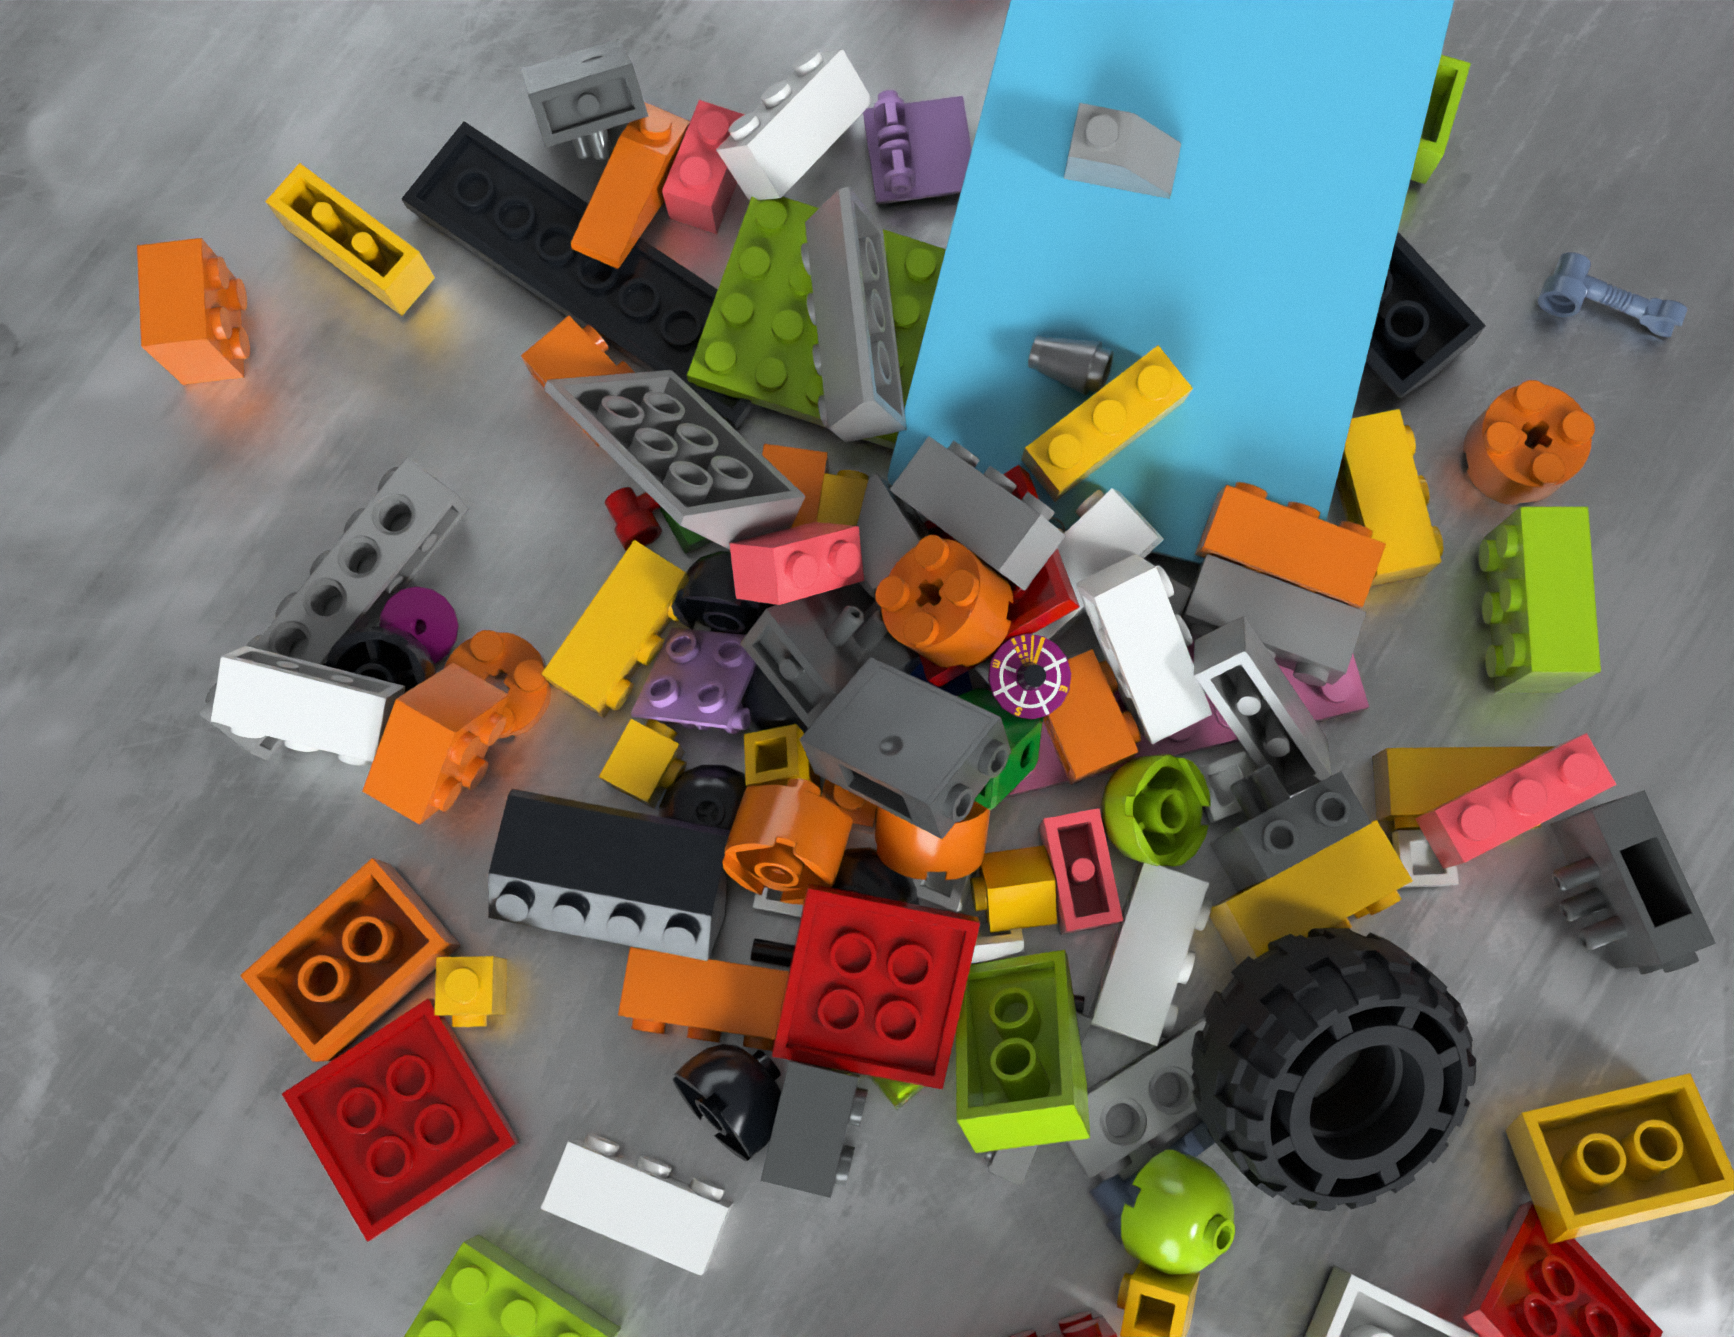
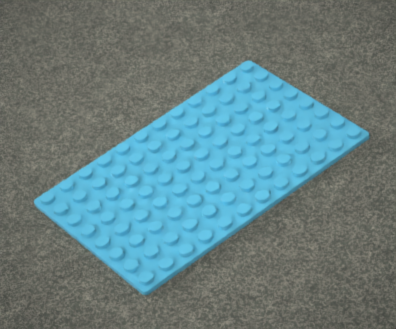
M1011 0L904 409L907 430L898 432L887 475L888 482L891 485L894 484L928 436L945 448H948L954 440L980 460L975 469L982 474L985 473L989 466L1001 474L1006 473L1017 465L1025 469L1030 474L1039 500L1055 512L1052 517L1058 518L1063 523L1065 531L1080 519L1076 514V510L1089 496L1099 489L1106 494L1113 488L1119 491L1164 538L1151 551L1152 553L1201 565L1204 558L1195 555L1196 549L1216 496L1226 485L1235 487L1237 482H1243L1257 486L1268 493L1267 500L1286 507L1288 502H1298L1311 506L1320 512L1318 519L1327 521L1454 0ZM1079 103L1135 113L1181 143L1170 199L1063 179ZM1042 336L1045 338L1053 337L1102 342V348L1114 352L1110 373L1105 386L1159 345L1193 388L1191 393L1179 407L1054 502L1021 460L1024 449L1096 392L1089 391L1087 395H1084L1038 372L1036 369L1029 368L1028 360L1035 338ZM1054 519L1049 520L1056 528L1063 530L1060 522Z

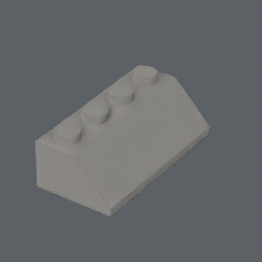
M850 187L841 188L805 222L807 243L802 244L801 254L806 272L811 275L813 293L807 295V308L812 323L817 326L819 344L813 345L812 352L817 373L823 378L824 395L819 396L818 399L820 417L826 428L844 442H850L907 430L883 227Z

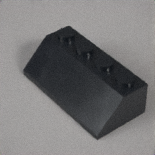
M1397 232L1366 362L1399 398H1402L1433 378L1474 344L1486 325L1406 239Z
M511 789L507 797L488 873V918L708 961L724 920L728 874L724 870L722 862L731 830Z

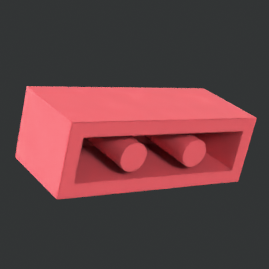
M1585 733L1553 747L1415 818L1442 868L1445 869L1463 864L1617 784L1589 736Z

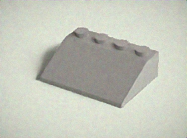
M672 370L547 380L544 390L680 526L729 550V543L792 527L806 496Z

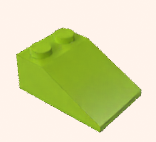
M1065 949L975 963L970 966L956 1028V1114L958 1124L976 1153L1090 1138L1087 1081L1069 961Z

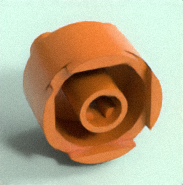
M1537 380L1525 381L1500 394L1468 429L1463 442V454L1466 452L1469 466L1467 469L1468 475L1472 483L1484 495L1499 503L1517 505L1519 503L1543 500L1570 480L1584 466L1591 450L1592 436L1595 432L1594 421L1565 392L1555 387L1544 385Z
M929 535L922 538L916 547L901 557L891 570L889 576L879 583L875 593L876 602L881 606L882 618L889 633L898 642L940 667L949 668V666L955 665L969 667L984 661L1001 645L1011 623L1006 617L1009 601L1013 603V592L1007 579L962 544L953 540L942 539L937 535Z
M790 779L786 786H748L744 791L727 840L728 844L726 843L725 856L722 862L723 868L735 882L751 892L762 896L764 887H768L782 892L780 902L803 905L808 883L826 887L834 885L853 820L849 815L841 812L835 805L820 797L821 791L817 785L804 779Z
M974 801L969 814L962 821L956 822L946 836L940 839L877 806L875 824L877 854L888 868L913 879L926 880L927 871L946 872L945 880L962 878L977 870L983 863L990 810Z

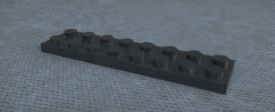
M465 121L458 127L401 198L407 209L566 316L570 315L582 327L588 324L591 325L606 343L649 372L672 370L735 430L738 429L756 405L751 400L745 398L737 399L697 386L687 379L690 365L718 291L717 288L641 238L638 239L619 269L571 249V241L588 203Z

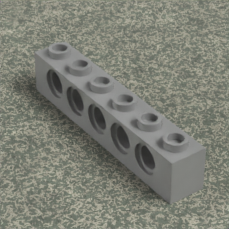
M406 457L399 467L391 468L382 477L378 485V493L366 508H361L351 515L345 524L344 535L332 550H326L316 558L310 568V577L301 588L282 600L275 613L276 619L263 635L255 636L246 646L290 657L289 652L292 644L299 638L307 637V649L297 659L320 665L326 663L329 653L333 650L331 648L338 640L365 627L376 626L380 621L381 611L388 599L408 586L469 508L457 493ZM404 512L411 513L410 522L405 528L399 531L390 530L391 523L397 515ZM368 554H377L375 566L366 573L357 574L359 561ZM342 595L341 608L331 616H324L323 609L326 602L333 596ZM215 683L206 696L205 702L207 704L198 714L247 752L268 761L284 740L266 735L261 738L242 737L233 734L231 726L211 722L217 685Z
M1205 1014L1159 1043L1158 1046H1154L1087 1089L1090 1138L1065 1141L1086 1176L1092 1178L1099 1173L1103 1180L1115 1176L1132 1164L1129 1153L1145 1143H1148L1151 1149H1155L1168 1142L1180 1133L1176 1123L1193 1112H1196L1198 1117L1201 1118L1197 1112L1192 1093L1194 1085L1191 1076L1194 1071L1192 1069L1193 1058L1191 1052L1195 1033L1198 1030H1203L1205 1027ZM1170 1072L1180 1081L1181 1095L1174 1104L1163 1106L1155 1097L1154 1085L1161 1075ZM1124 1103L1133 1112L1134 1125L1126 1135L1113 1136L1106 1127V1115L1111 1107Z

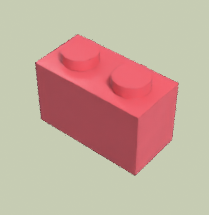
M702 100L698 101L662 189L669 219L715 234L718 233L737 181L716 149L731 135L728 131L729 127L745 114Z
M812 522L729 543L736 599L781 605L864 581L859 526Z
M1100 809L1044 818L1038 828L1041 843L1045 845L1055 877L1056 911L1060 934L1064 935L1116 925L1124 921Z

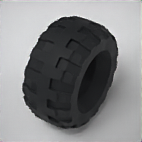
M1314 928L1308 932L1307 938L1302 935L1295 937L1289 934L1270 942L1267 952L1254 960L1248 956L1231 971L1234 978L1221 993L1218 991L1214 992L1203 1011L1206 1016V1024L1203 1030H1198L1195 1033L1191 1052L1193 1058L1192 1069L1194 1071L1191 1076L1194 1085L1192 1093L1197 1112L1207 1125V1131L1231 1162L1255 1187L1272 1198L1279 1195L1292 1205L1305 1206L1308 1209L1332 1211L1336 1209V1205L1345 1204L1350 1209L1377 1202V1196L1390 1190L1395 1194L1415 1181L1414 1175L1430 1161L1434 1164L1447 1149L1449 1144L1446 1141L1455 1126L1460 1127L1470 1105L1469 1100L1466 1098L1469 1086H1474L1476 1081V1058L1472 1055L1473 1038L1467 1026V1018L1461 1004L1447 991L1448 987L1436 975L1391 941L1371 932L1367 936H1363L1349 928ZM1362 1049L1356 1062L1346 1075L1328 1091L1313 1098L1318 1086L1327 1073L1342 1059Z

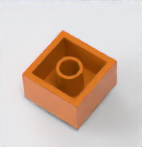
M202 238L137 245L141 347L182 385L245 378L244 359L250 356V344L248 335L242 327L241 310H246L247 294L242 280L232 274L227 268L224 259L221 256L218 257Z
M452 663L399 696L394 702L362 792L419 825L438 810L447 811L460 793L466 789L474 790L484 778L489 766V762L484 760L488 747L495 743L505 727L506 717L501 714L509 694Z

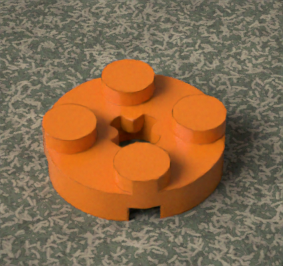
M492 630L477 632L472 638L464 641L453 651L444 666L445 668L455 663L483 680H486L489 676L496 677L499 673L507 674L504 684L509 688V697L501 714L506 717V724L498 738H507L512 735L516 737L528 732L540 721L549 706L551 686L541 674L547 666L546 662L532 644L515 634Z

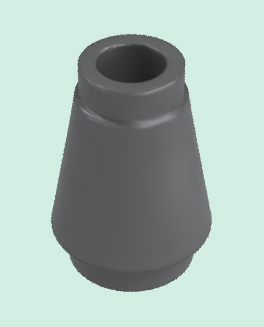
M1037 336L1030 351L1028 367L1036 369L1038 372L1087 395L1089 391L1098 392L1105 386L1110 373L1114 352L1102 348V342Z

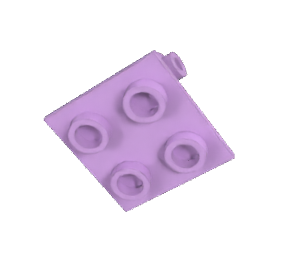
M886 90L879 93L878 101L874 104V108H867L863 112L876 204L960 194L972 151L963 96L904 103V100L899 98L898 93L894 90Z
M671 628L631 711L632 717L654 719L664 725L668 724V722L682 724L684 728L694 729L697 727L699 730L704 731L715 727L725 729L729 734H737L740 730H747L751 723L750 710L743 708L741 700L753 675L756 663L740 644L746 635Z

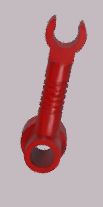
M624 487L614 491L606 498L604 504L616 523L614 532L625 551H627L634 540L646 547L659 538L662 528L653 512L660 509L661 506L647 492L636 496L631 487Z

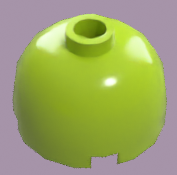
M1170 754L1135 757L1117 769L1105 786L1101 801V818L1107 838L1125 857L1154 866L1175 867L1183 865L1197 854L1206 838L1209 825L1201 824L1203 816L1202 806L1211 807L1210 792L1204 775L1191 760L1175 757Z
M1167 1149L1152 1157L1137 1174L1132 1184L1141 1189L1136 1198L1134 1208L1127 1204H1124L1121 1215V1239L1130 1256L1154 1270L1169 1275L1197 1273L1213 1263L1221 1254L1225 1253L1233 1242L1235 1235L1234 1204L1230 1189L1213 1168L1190 1154H1182L1176 1150Z

